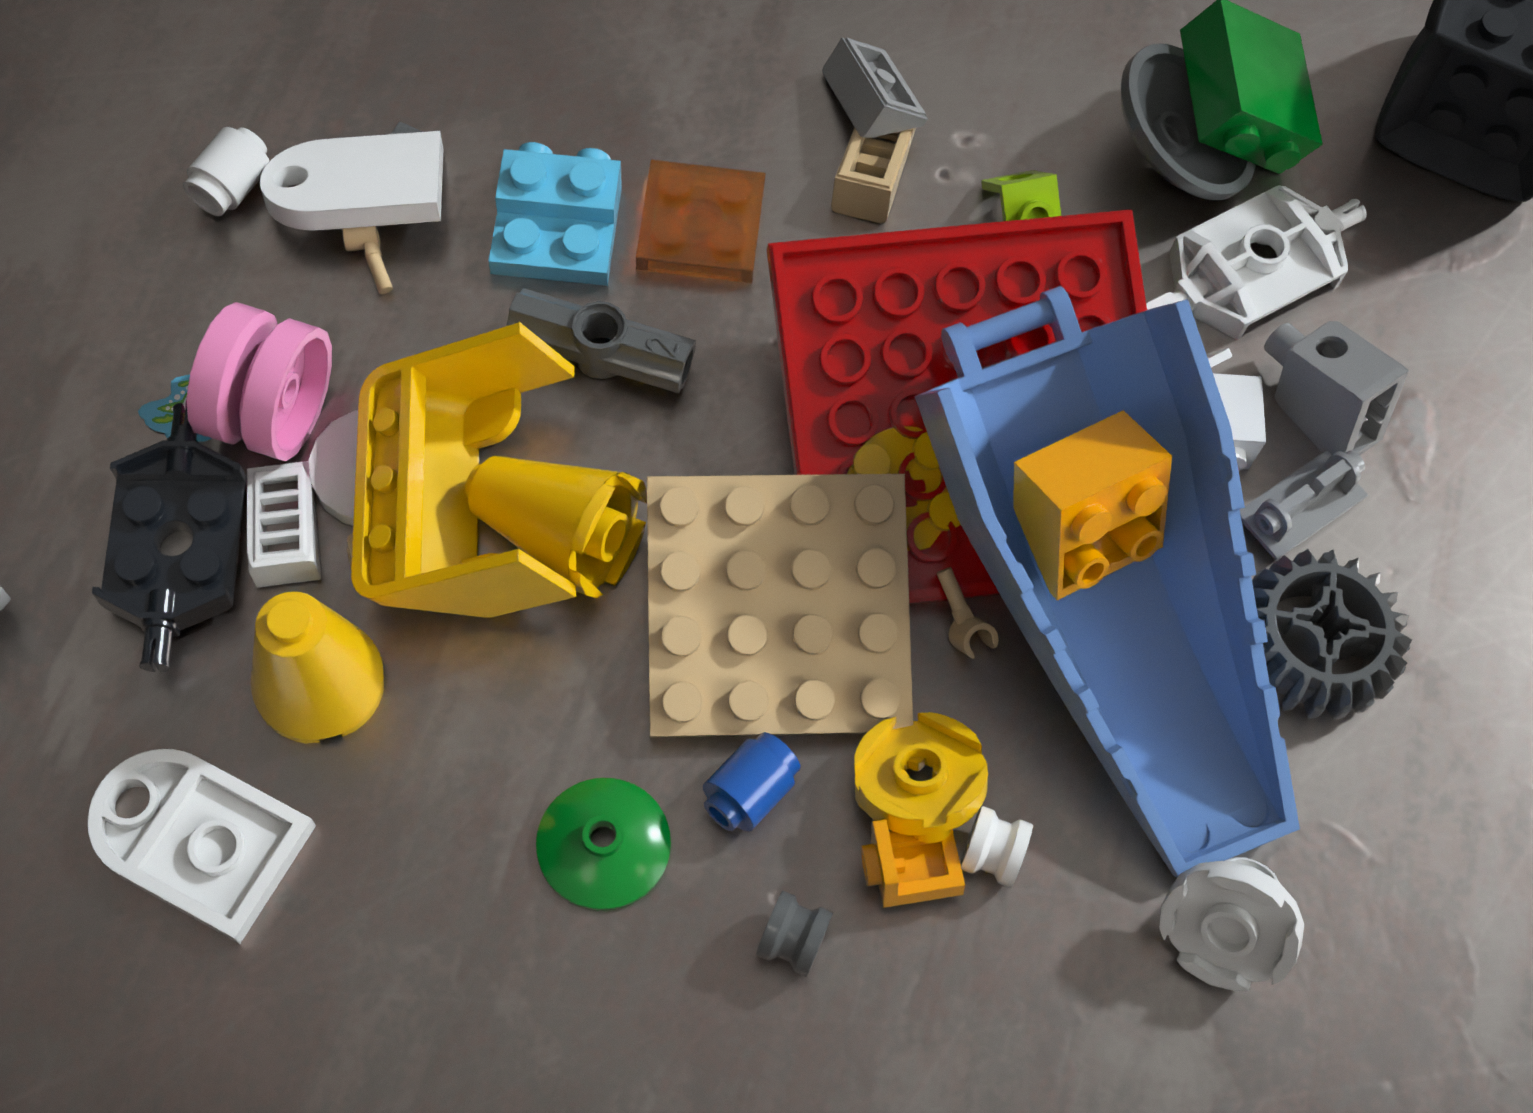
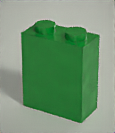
M1216 0L1180 29L1199 142L1278 174L1296 166L1301 159L1323 145L1300 33L1228 0Z

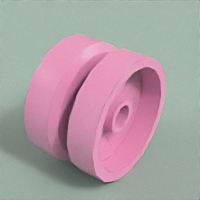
M238 302L224 307L210 323L198 347L190 372L186 400L188 421L194 433L233 445L243 439L248 450L283 461H287L295 456L310 437L320 416L328 391L332 368V344L328 332L319 327L290 318L278 324L275 315Z

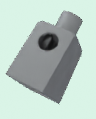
M1328 321L1306 337L1290 323L1279 326L1265 342L1264 350L1283 366L1275 392V399L1292 421L1322 453L1328 450L1333 455L1338 451L1346 453L1351 450L1361 455L1383 440L1409 370L1338 321Z

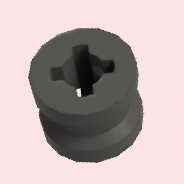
M782 891L764 930L756 955L768 961L776 957L782 958L791 963L794 972L807 977L834 912L823 907L814 910L799 905L795 895Z

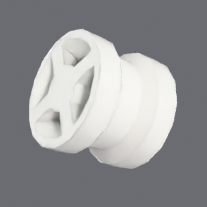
M981 806L965 846L960 863L961 869L971 874L980 870L994 874L999 884L1011 888L1026 854L1033 824L1020 819L1013 823L998 819L993 809Z

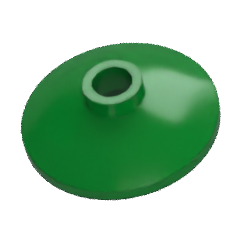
M615 778L589 779L563 791L546 809L541 818L536 836L538 863L550 887L569 903L595 911L620 909L646 896L663 876L671 850L669 825L659 804L650 794L637 785ZM608 827L615 832L616 838L609 846L598 847L591 842V833L596 828Z

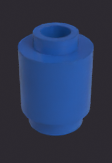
M763 732L755 740L746 739L704 782L703 791L707 797V800L704 802L705 810L717 824L728 831H734L737 827L743 831L751 832L795 785L794 776L801 768L797 757L784 742L770 733Z

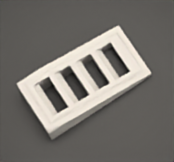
M308 461L247 468L248 570L257 588L321 580L315 491L310 481ZM298 481V488L264 493V485ZM298 501V508L265 512V505ZM299 521V528L267 532L266 525ZM299 541V548L268 552V545Z

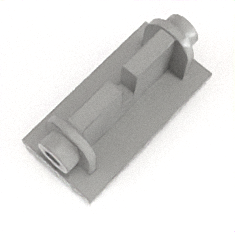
M1328 450L1324 451L1247 504L1245 508H1241L1242 523L1275 560L1281 558L1368 496L1358 484L1361 479V472L1365 470L1363 459L1358 453L1351 450L1346 453L1338 451L1333 455Z

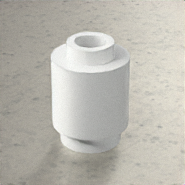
M223 127L187 169L188 179L183 183L186 194L200 208L215 216H222L227 209H236L258 183L263 169L269 163L265 143L255 133L241 127L236 130L231 127Z

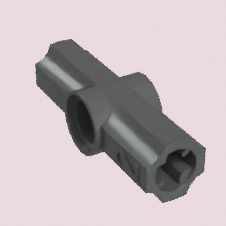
M525 288L520 293L516 292L509 308L506 324L508 326L521 322L563 358L576 362L577 367L591 378L607 379L620 375L675 393H679L685 386L696 349V340L627 320L620 308L609 302L596 301L581 306ZM599 337L611 339L608 343L603 344L590 342L592 339Z

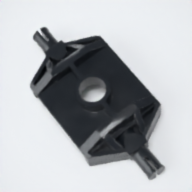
M182 402L176 403L173 406L171 435L167 440H162L110 463V470L116 478V487L101 589L100 587L92 588V594L102 607L142 627L145 635L139 667L149 672H156V667L159 672L169 670L172 636H180V630L226 612L233 607L247 477L239 463L197 441V433H194L188 421L187 403L185 410ZM179 531L188 532L193 535L191 546L182 554L168 556L161 553L162 542L167 536Z

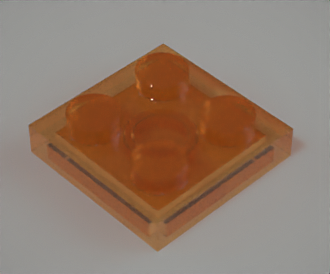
M651 160L636 251V270L752 283L766 173Z

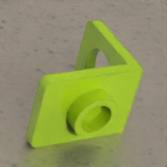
M1030 170L981 180L983 190L1000 193L1003 221L1061 216L1057 174Z

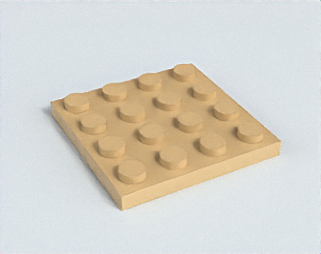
M905 474L647 476L650 738L759 736L763 732L774 736L866 734L878 723L895 716L896 724L893 729L913 725Z

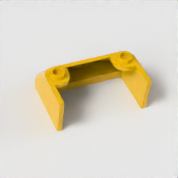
M521 322L385 363L373 370L365 379L359 393L351 564L352 584L360 595L382 606L483 618L496 617L576 597V585L520 549L500 554L487 553L477 556L478 517L469 509L465 486L470 472L479 464V449L505 440L514 431L521 415L522 392L574 378V366Z

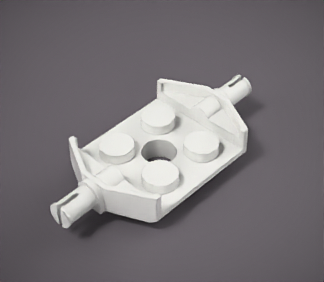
M1277 185L1176 236L1169 252L1175 288L1172 293L1175 294L1177 301L1188 299L1194 318L1238 340L1242 338L1248 325L1332 282L1330 285L1333 289L1340 285L1348 272V262L1341 231L1363 222L1366 219V209L1364 205L1358 207L1360 204L1358 199H1351L1348 203L1331 211L1327 205L1320 207L1286 186ZM1256 242L1271 246L1275 250L1277 258L1264 259L1257 256L1252 251L1250 244Z

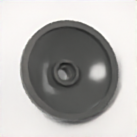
M1160 43L1148 45L1137 52L1127 62L1123 70L1121 106L1131 137L1146 161L1170 184L1181 191L1200 198L1224 200L1244 189L1254 175L1256 164L1199 142L1183 49Z

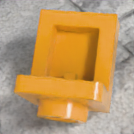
M886 819L872 821L871 844L860 846L861 859L867 886L879 885L883 908L964 895L965 882L953 829L943 841L925 843L919 841L914 835H905L894 831L889 832Z

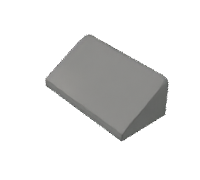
M847 37L846 39H840L824 64L822 72L859 135L864 138H873L924 126L928 120L926 113L884 49Z

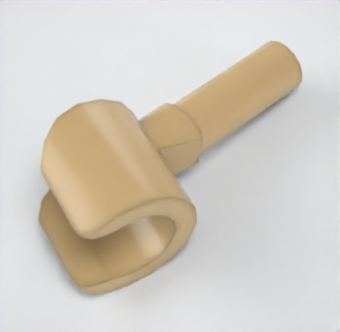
M376 226L342 229L346 251L365 250V258L379 294L391 292L393 287L381 258L380 237Z
M949 567L937 572L936 574L954 617V622L949 629V641L953 647L970 658L975 659L969 642L973 633L978 631V635L983 643L995 649L999 641L997 631L993 626L973 615L969 604L965 601L952 568Z

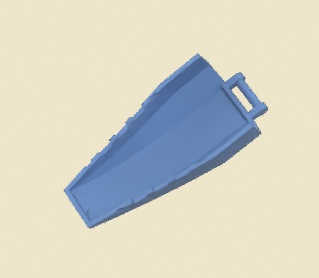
M1058 286L1042 292L1040 300L979 323L966 327L960 322L943 328L941 331L943 346L949 360L955 367L958 378L915 396L958 520L1073 719L1173 876L1177 878L1179 874L1199 863L1228 860L1300 830L1285 739L1280 736L1277 722L1280 717L1276 687L1269 683L1263 643L1268 642L1265 622L1258 618L1251 576L1256 575L1253 553L1247 552L1240 514V509L1245 508L1232 429L1188 299L1151 308L1081 332L1071 300L1065 289ZM1047 324L1052 328L1056 342L982 369L976 353L977 350ZM1124 410L1172 455L1163 547L1158 549L1148 559L1133 562L1103 577L1101 581L1090 588L1079 589L1056 600L1046 586L1013 509L1014 462Z

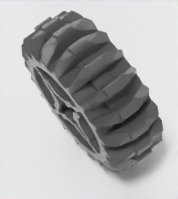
M1306 549L1303 552H1299L1293 561L1285 555L1276 559L1269 570L1266 568L1260 570L1252 579L1258 618L1265 622L1268 642L1263 643L1269 683L1284 695L1282 700L1283 711L1292 710L1299 702L1304 703L1308 720L1318 718L1326 708L1334 721L1344 718L1351 709L1356 713L1365 712L1375 703L1374 699H1383L1394 688V680L1398 679L1405 671L1407 662L1402 656L1410 649V643L1413 639L1400 632L1407 626L1409 615L1391 610L1392 606L1397 602L1398 592H1380L1377 586L1380 583L1381 572L1371 574L1367 578L1358 573L1359 557L1349 560L1345 566L1338 565L1334 550L1323 553L1317 561L1309 549ZM1299 596L1311 597V602L1306 608L1294 607L1291 612L1277 610L1278 603L1283 600ZM1351 656L1364 658L1360 670L1346 674H1332V666L1337 660L1347 661Z

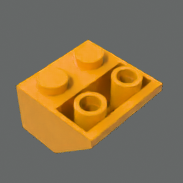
M1124 410L1014 462L1013 509L1046 586L1056 600L1079 589L1090 588L1101 581L1103 577L1133 562L1144 561L1163 547L1172 455Z

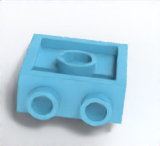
M536 142L524 143L518 150L504 149L495 196L497 215L488 261L490 274L608 286L622 190L621 161L611 160L607 153L595 148L582 149L576 156L553 154L550 148Z

